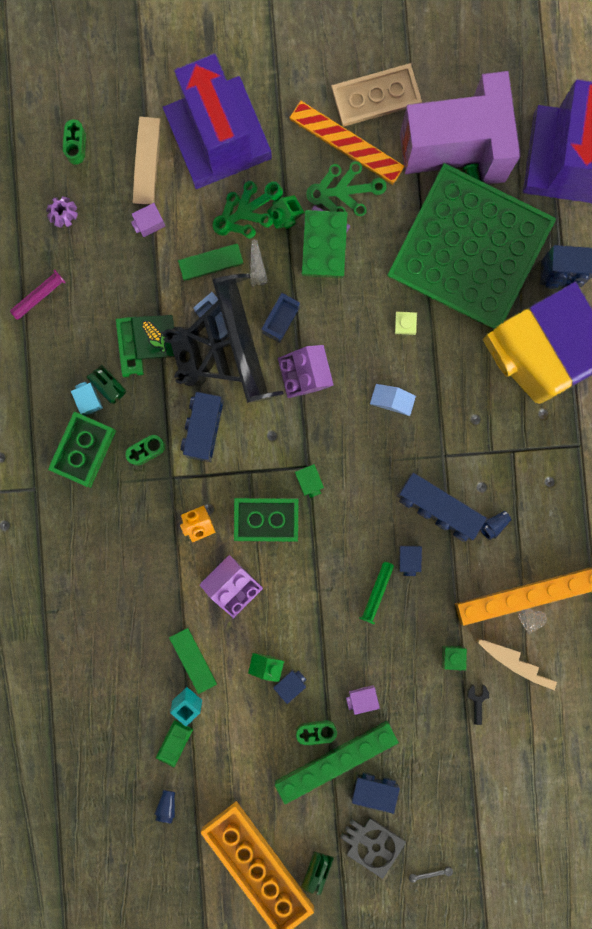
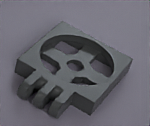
M369 817L364 826L351 819L349 823L356 827L355 830L346 826L345 831L351 834V836L349 837L344 833L340 836V838L351 845L347 851V856L383 879L406 841L371 817ZM371 830H381L377 838L371 839L365 835V833ZM388 836L393 839L395 844L393 853L384 846ZM359 842L368 848L364 859L358 854ZM376 843L380 845V850L377 852L372 850L373 844ZM376 856H381L387 860L386 864L380 867H375L371 863Z

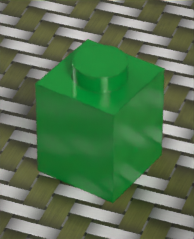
M315 464L295 472L304 496L309 495L312 498L322 494L320 490L324 489Z
M442 646V668L445 670H466L467 649L460 646Z
M253 653L248 674L263 680L279 682L284 661L269 655Z

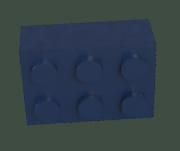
M554 245L541 260L540 285H546V288L556 289L558 286H569L574 282L579 287H582L592 278V248Z
M196 392L195 397H191L189 409L192 411L191 418L187 417L185 423L187 437L182 439L180 448L186 458L212 462L224 404L222 397Z

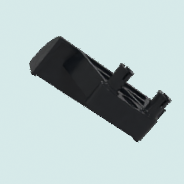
M234 274L212 279L218 301L190 328L174 327L163 332V337H167L164 338V341L171 343L178 367L174 378H179L175 380L178 384L199 386L205 382L206 377L242 382L247 403L261 402L284 395L283 390L271 393L267 391L237 283L250 279V274ZM220 312H222L229 337L225 341H221L219 337L220 334L215 317ZM204 327H206L208 337L199 333ZM197 341L212 347L204 361H202ZM232 347L240 376L231 375L223 348ZM187 352L190 354L189 361L186 360ZM215 363L218 373L210 372Z

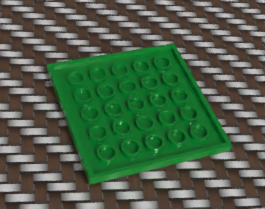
M444 163L387 277L489 328L495 329L504 323L557 218Z

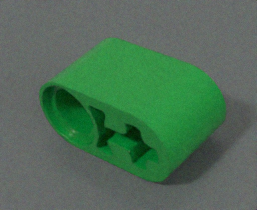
M72 119L66 122L64 126L63 153L71 164L77 165L82 163L85 158L86 132L78 120ZM78 149L76 155H69L71 150Z
M157 435L148 436L127 449L126 459L129 463L140 466L162 454L165 450V442ZM153 440H159L160 447L156 451H151L150 443ZM142 446H144L145 450L149 453L148 456L144 452L140 454L138 461L136 459H132V457L134 456V451L138 453L144 451Z
M328 720L302 723L296 730V738L302 745L330 743L337 736L335 724ZM326 726L333 729L332 735L328 737L321 734L322 728ZM318 727L317 732L319 738H315L314 728ZM304 729H307L308 733H314L309 734L307 739L304 738V735H300Z

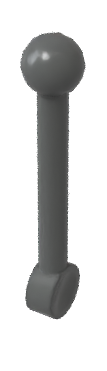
M447 866L441 871L421 875L411 874L409 881L414 883L419 879L444 874L451 876L453 870Z

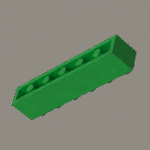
M386 720L275 780V787L283 803L286 805L399 742Z

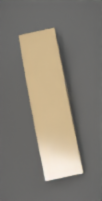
M139 117L133 203L155 204L161 118Z
M479 638L476 639V643L489 655L513 672L534 683L555 690L557 682L537 675L539 667L520 661L521 652Z

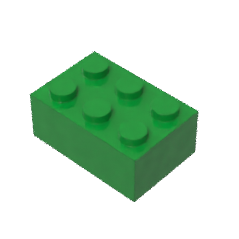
M305 210L302 276L344 278L348 212Z
M74 412L48 470L91 488L116 430Z
M234 498V541L298 542V499Z

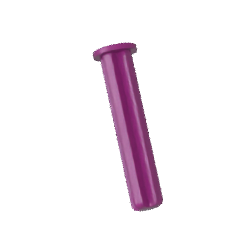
M54 270V273L10 310L13 317L17 320L20 319L61 283L65 284V280Z

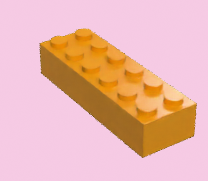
M237 801L202 827V836L271 929H293L314 913L313 903Z

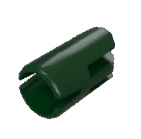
M103 365L86 376L91 384L111 404L116 403L115 399L120 400L126 393V389Z
M313 852L301 886L303 890L311 894L316 891V895H321L334 860L333 856Z

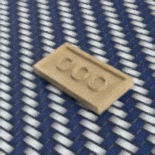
M411 63L331 85L342 127L405 110L407 105L422 103Z

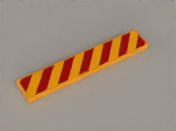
M303 101L299 102L290 116L292 122L354 161L361 163L362 166L394 185L405 167Z

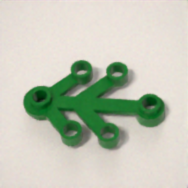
M355 161L350 164L349 170L335 188L326 189L333 178L341 174V167L338 164L331 165L329 172L320 184L309 186L306 196L312 204L318 205L322 203L330 211L336 212L340 208L343 212H346L344 207L336 206L328 198L336 196L353 209L355 215L363 216L367 211L366 206L357 203L348 194L372 192L374 195H381L386 191L387 185L383 179L376 178L368 184L347 186L353 177L362 170L361 163ZM353 164L359 165L358 172L352 170ZM334 166L339 169L336 175L331 172V168ZM377 182L382 184V189L380 191H377L375 189V184ZM315 190L320 191L321 195L319 198L313 196ZM358 206L364 208L362 214L357 213L356 209Z
M253 181L245 182L241 200L237 193H228L222 215L217 216L213 220L214 232L220 236L227 235L229 232L243 234L248 239L253 238L256 234L255 228L250 224L245 226L235 224L240 219L260 223L265 228L270 227L273 224V218L269 214L253 213V211L270 200H279L283 195L282 187L277 182H269L265 186V193L250 203L251 195L255 194L258 189ZM239 204L237 211L231 215L233 207Z

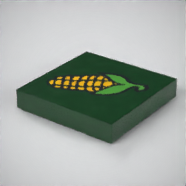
M173 315L131 318L136 360L174 357L171 343L165 342L164 338L167 337H163V332L166 329L174 328Z

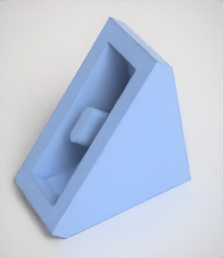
M376 384L370 404L410 416L416 396L398 387Z

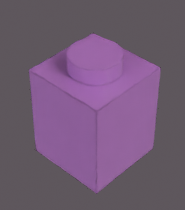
M154 203L132 213L134 221L131 223L136 233L141 232L143 237L165 227L164 221Z
M374 685L349 691L350 697H346L349 710L353 709L355 715L380 709Z

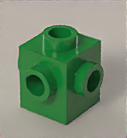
M295 195L281 197L279 200L273 201V206L267 210V213L273 218V224L276 229L283 227L289 229L296 224V220L304 214Z

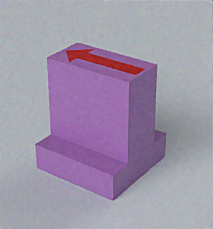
M508 71L482 74L474 97L407 105L400 131L405 174L441 170L444 163L453 168L479 164L480 181L486 184L506 182L520 157Z

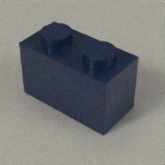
M363 772L362 775L357 774L351 802L352 804L394 814L400 787L398 784H395L396 781L384 777L383 780L375 779V775Z

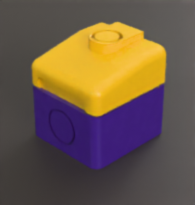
M574 282L500 324L483 338V342L501 372L506 377L511 376L535 403L540 404L592 375V308L577 283Z

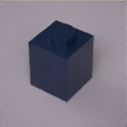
M399 546L398 571L403 572V576H416V572H421L422 546Z
M292 669L273 686V689L288 704L306 688L304 682L307 679L299 670L295 672Z

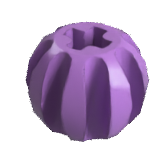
M62 196L61 200H59L58 197L52 199L54 203L47 206L46 211L49 212L47 218L51 223L54 222V225L62 228L63 224L66 227L71 226L72 223L70 221L77 219L78 213L74 212L77 210V206L73 201L70 202V198Z

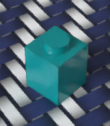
M186 687L172 700L170 713L187 726L201 713L202 699Z

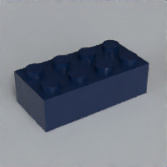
M415 473L409 475L397 494L401 504L408 508L415 507L418 509L417 514L425 519H430L431 517L436 521L435 525L439 528L452 530L454 532L453 536L462 542L474 540L487 519Z

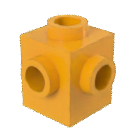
M204 505L181 515L183 524L180 525L184 536L189 535L192 543L216 533Z

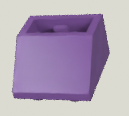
M324 345L306 346L278 358L287 398L320 391L333 386Z
M230 555L199 584L206 594L233 618L263 589Z

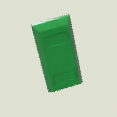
M174 720L155 759L174 768L193 729Z

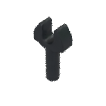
M473 684L467 691V697L474 702V725H482V703L485 699H489V691L485 685H482V693L479 696L475 695V686Z

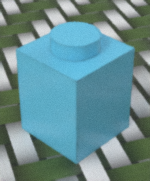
M80 383L75 386V390L71 391L81 415L86 416L103 409L97 392L91 383Z

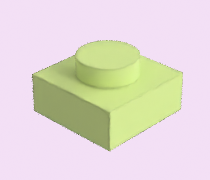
M396 312L395 334L416 335L417 313Z

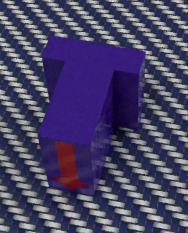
M216 54L174 70L182 99L163 106V110L196 190L272 159L271 149L240 76L226 81Z
M576 79L559 108L543 105L537 106L533 114L523 193L592 203L591 81Z

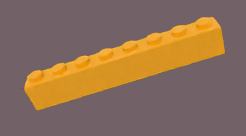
M592 567L455 603L460 624L464 626L592 592Z

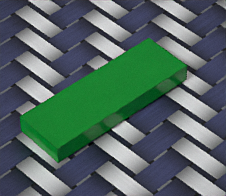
M238 243L178 260L184 281L244 265Z
M189 627L169 637L198 694L218 684Z

